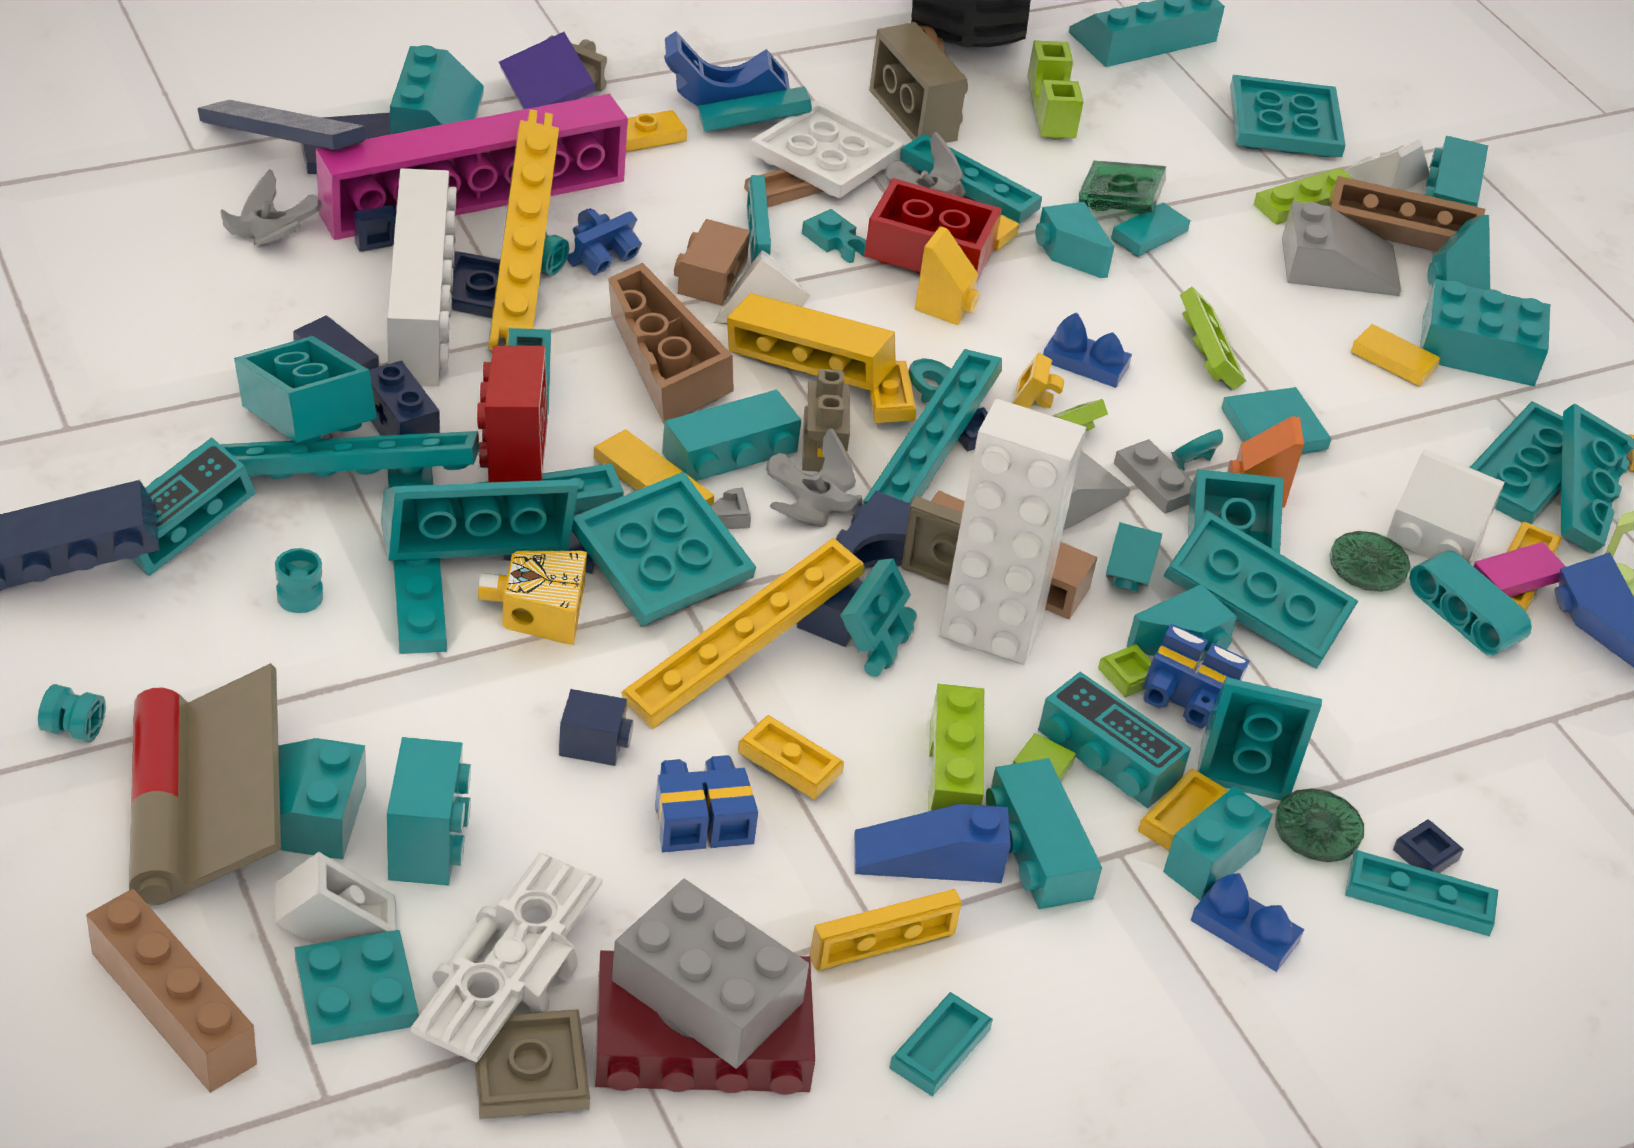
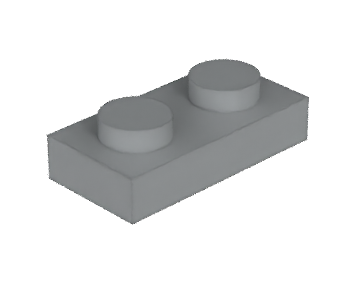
M1150 439L1116 451L1113 464L1164 514L1189 505L1190 487L1193 481Z

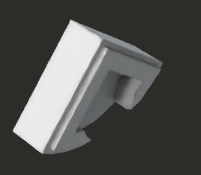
M743 487L727 490L723 493L722 498L710 505L727 529L750 528L751 514Z

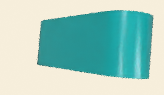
M1447 550L1411 569L1409 581L1413 592L1483 653L1493 656L1523 641L1531 634V620L1526 611L1454 551Z

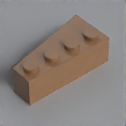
M644 263L608 278L611 315L663 424L665 420L683 416L734 391L732 354Z

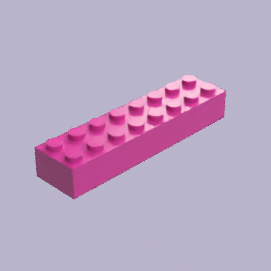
M609 93L369 138L362 143L337 150L322 147L316 148L318 198L322 202L318 214L334 240L355 236L354 211L393 205L397 212L400 168L449 171V187H456L457 189L455 216L506 206L509 199L520 120H528L530 109L537 110L536 123L543 124L544 114L547 112L553 114L552 126L559 127L550 196L624 182L628 118Z

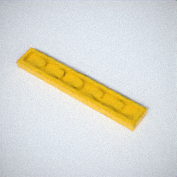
M835 538L830 539L621 691L622 698L627 699V705L647 725L654 729L864 574V563Z

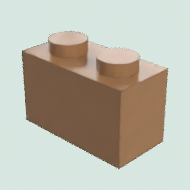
M705 219L698 233L692 232L686 253H680L677 257L674 267V276L679 277L677 294L723 306L747 263L750 230Z

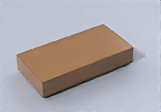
M783 169L761 174L765 176L767 207L824 192L804 180L797 179L794 175ZM749 178L745 179V185H744V189H745L747 192H748Z

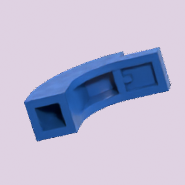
M677 31L665 38L666 55H664V60L669 69L676 74L677 92L696 106L790 89L787 71L767 49L743 64L721 67L703 60Z

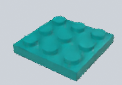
M1233 74L1230 90L1237 145L1250 149H1275L1284 153H1309L1319 157H1343L1346 144L1335 86Z
M684 472L574 516L572 532L641 626L754 577L756 571L755 564Z

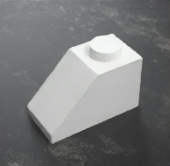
M318 852L275 882V924L312 944L396 930L395 895Z

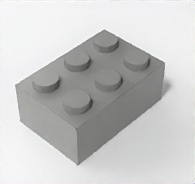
M683 878L615 940L612 981L737 1069L803 1003L809 963Z

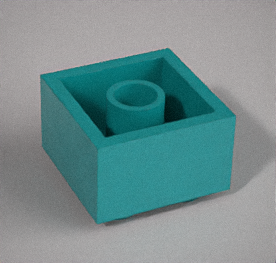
M402 737L387 809L388 880L449 886L452 865H462L465 836L458 835V833H462L463 827H468L471 810V797H462V794L469 793L471 781V764L463 763V742Z

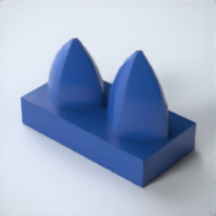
M1077 312L1066 317L1059 324L1043 352L1044 356L1052 359L1051 365L1114 388L1118 386L1129 368L1132 357L1131 353L1123 350L1122 344L1114 332L1105 334L1096 341L1089 339L1085 325Z
M1240 873L1230 874L1218 879L1196 905L1190 920L1275 972L1280 969L1299 944L1305 930L1290 921L1282 905L1264 906L1250 898Z

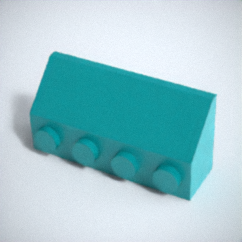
M1154 0L1140 2L1137 5L1113 8L1109 11L1093 14L1069 26L1068 32L1105 67H1110L1216 42L1225 6L1218 0Z
M573 479L396 486L384 489L381 527L388 561L512 555L516 551H568L579 488L578 481Z

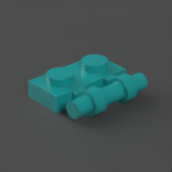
M894 559L877 561L840 615L858 651H868V660L864 665V670L872 677L879 676L883 669L891 667L898 656L897 648L900 644L906 643L914 632L913 624L917 619L915 610L910 607H904L911 593Z

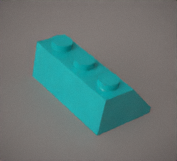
M429 45L410 46L390 104V135L476 119L484 94V85L448 50L436 49Z

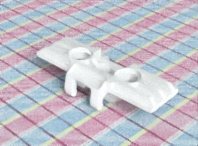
M539 852L505 899L501 897L496 904V908L492 906L481 908L475 918L477 924L447 964H441L435 970L432 978L439 987V990L411 1026V1033L478 1063L520 1001L525 1002L529 1006L530 1013L547 1012L549 999L546 988L557 973L560 979L568 981L577 968L574 945L565 937L602 886L603 879ZM530 909H541L547 912L550 918L543 923L534 924L524 920L523 916ZM493 936L499 939L484 962L474 963Z

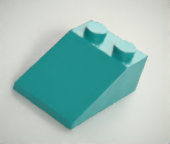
M1198 469L1190 487L1188 537L1206 510L1280 553L1284 478Z
M1226 677L1209 714L1201 741L1197 771L1224 788L1231 789L1235 786L1245 793L1289 802L1322 706V699Z
M320 738L278 745L280 851L315 855L320 852L329 858L343 860L366 788L365 745Z

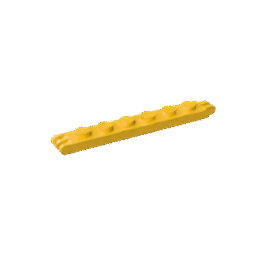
M530 109L528 120H520L488 342L489 350H493V346H498L499 337L505 338V346H508L509 328L533 329L559 133V127L552 126V113L545 112L543 124L536 123L537 110Z

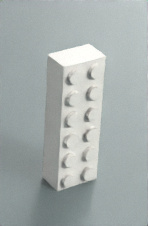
M400 168L387 313L388 364L402 360L420 385L439 386L440 369H448L449 344L442 343H450L449 317H451L452 267H454L457 189L456 187H449V171Z
M997 398L995 399L977 435L941 623L940 637L1025 665L1041 629L1087 427Z

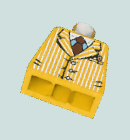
M516 551L511 556L507 575L481 573L478 586V600L503 603L502 625L508 630L574 645L585 588L587 552Z

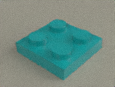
M400 930L294 947L295 963L311 1045L409 1028L419 1017Z

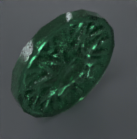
M1354 531L1345 533L1335 540L1329 553L1331 566L1339 577L1350 585L1368 591L1383 592L1396 589L1405 583L1411 568L1409 556L1403 548L1390 538L1375 532Z
M1314 788L1296 790L1282 799L1275 812V828L1281 840L1294 852L1311 860L1322 862L1344 860L1353 855L1355 850H1358L1364 838V822L1358 810L1346 799L1330 791Z

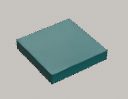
M1297 387L1227 396L1223 399L1221 408L1243 442L1294 416L1300 417L1304 440L1302 453L1329 449L1332 438Z

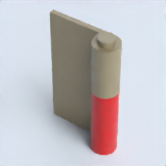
M271 663L190 702H187L177 692L163 687L144 690L134 700L129 890L134 889L147 904L159 905L281 850L277 671Z

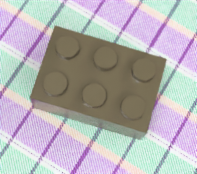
M916 22L877 29L869 91L912 140L924 133L932 137V134L937 132L946 143L957 141L959 128L963 121L962 110L965 94L968 91V79Z

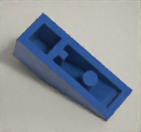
M1609 552L1560 568L1559 586L1554 589L1560 609L1563 612L1569 611L1577 627L1634 668V596L1611 553Z
M957 804L856 829L854 832V872L860 875L1002 883L1011 846L1008 807Z

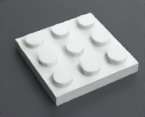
M815 100L811 102L812 111L810 113L789 116L751 139L749 153L763 159L766 163L787 171L797 179L804 180L823 190L826 194L841 198L885 169L889 163L900 159L901 150L905 144Z

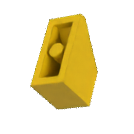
M940 226L924 247L914 310L958 325L967 312L973 313L980 296V291L975 290L978 273L947 228Z

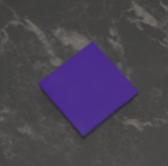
M561 32L498 62L523 110L577 100L596 91L593 80L565 32Z

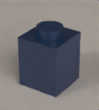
M570 689L560 722L559 756L615 766L620 747L629 748L632 738L634 720L626 719L627 699Z

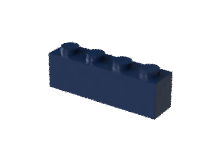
M136 480L0 514V591L30 582L45 581L50 577L78 570H89L95 566L122 559L137 558L142 554L158 551L159 539L156 505L142 482Z

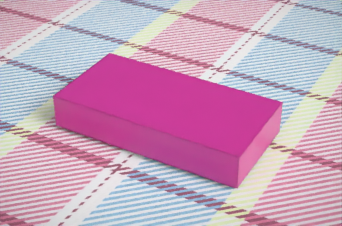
M1544 542L1478 560L1473 564L1475 569L1509 597L1558 583L1560 568L1566 567Z

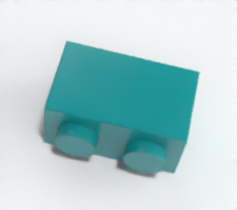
M1232 787L1174 834L1163 872L1201 901L1218 879L1234 874L1260 852L1273 814L1237 787Z

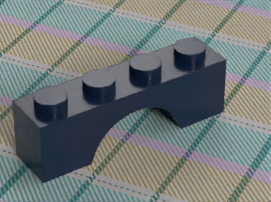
M875 491L866 505H858L852 517L851 526L847 531L842 529L838 533L836 540L864 563V569L874 567L878 560L894 559L896 565L901 567L911 504ZM859 578L855 579L797 622V628L846 647L852 637L846 630L840 615L863 582Z

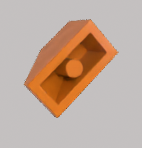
M1291 416L1241 443L1237 459L1230 460L1227 470L1230 473L1284 478L1282 508L1286 506L1304 447L1300 417Z

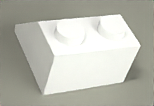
M1424 449L1397 505L1385 540L1429 559L1447 550L1454 551L1470 564L1481 545L1504 482Z

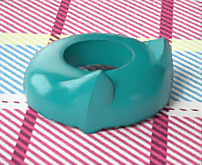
M922 358L914 360L910 364L908 370L910 381L922 393V403L929 402L938 387L927 383L924 378L934 380L940 385L951 369L942 362Z
M1217 429L1182 445L1174 452H1171L1174 461L1184 471V463L1201 457L1211 461L1216 449L1223 442V433L1221 429Z

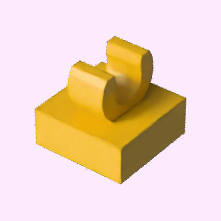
M1039 352L1036 354L1018 379L1013 404L1028 409L1034 401L1042 407L1050 408L1052 406L1054 395L1046 390H1053L1061 394L1065 382L1060 376L1049 374L1052 359Z

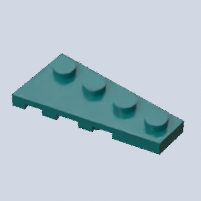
M1575 403L1563 411L1561 536L1593 554L1605 546L1615 513L1612 503L1620 496L1622 486L1618 483L1621 475L1627 472L1630 461L1626 456L1628 452L1634 449V439Z

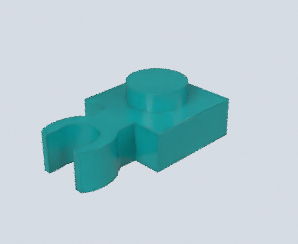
M833 209L803 221L801 234L826 253L836 249L840 252L841 257L849 263L854 262L855 252L860 253L864 257L866 240L856 236L857 227Z

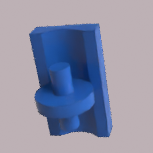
M591 208L581 211L578 214V226L573 228L575 249L574 252L568 254L567 260L572 267L583 263L594 275H597L610 267L614 259L609 250L614 249L624 261L634 258L642 246L641 241L633 231L638 219L631 211L611 220L607 214L599 215Z

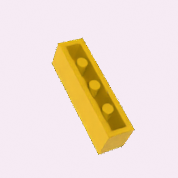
M752 293L727 317L729 352L818 376V370L820 369L841 370L844 372V384L874 391L896 366L895 331Z

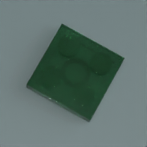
M1094 160L1080 189L1079 202H1085L1087 207L1095 211L1118 209L1127 210L1131 214L1153 212L1166 181V166Z

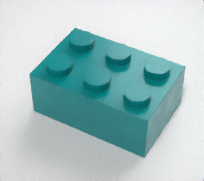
M1435 279L1423 314L1420 348L1441 357L1438 365L1535 387L1549 350L1551 304L1543 303L1534 298H1520L1503 294L1494 289L1484 290L1466 286L1457 281Z
M314 336L234 358L242 406L296 443H314L321 440L322 435L335 431H354L359 429L362 423L377 419L369 369Z

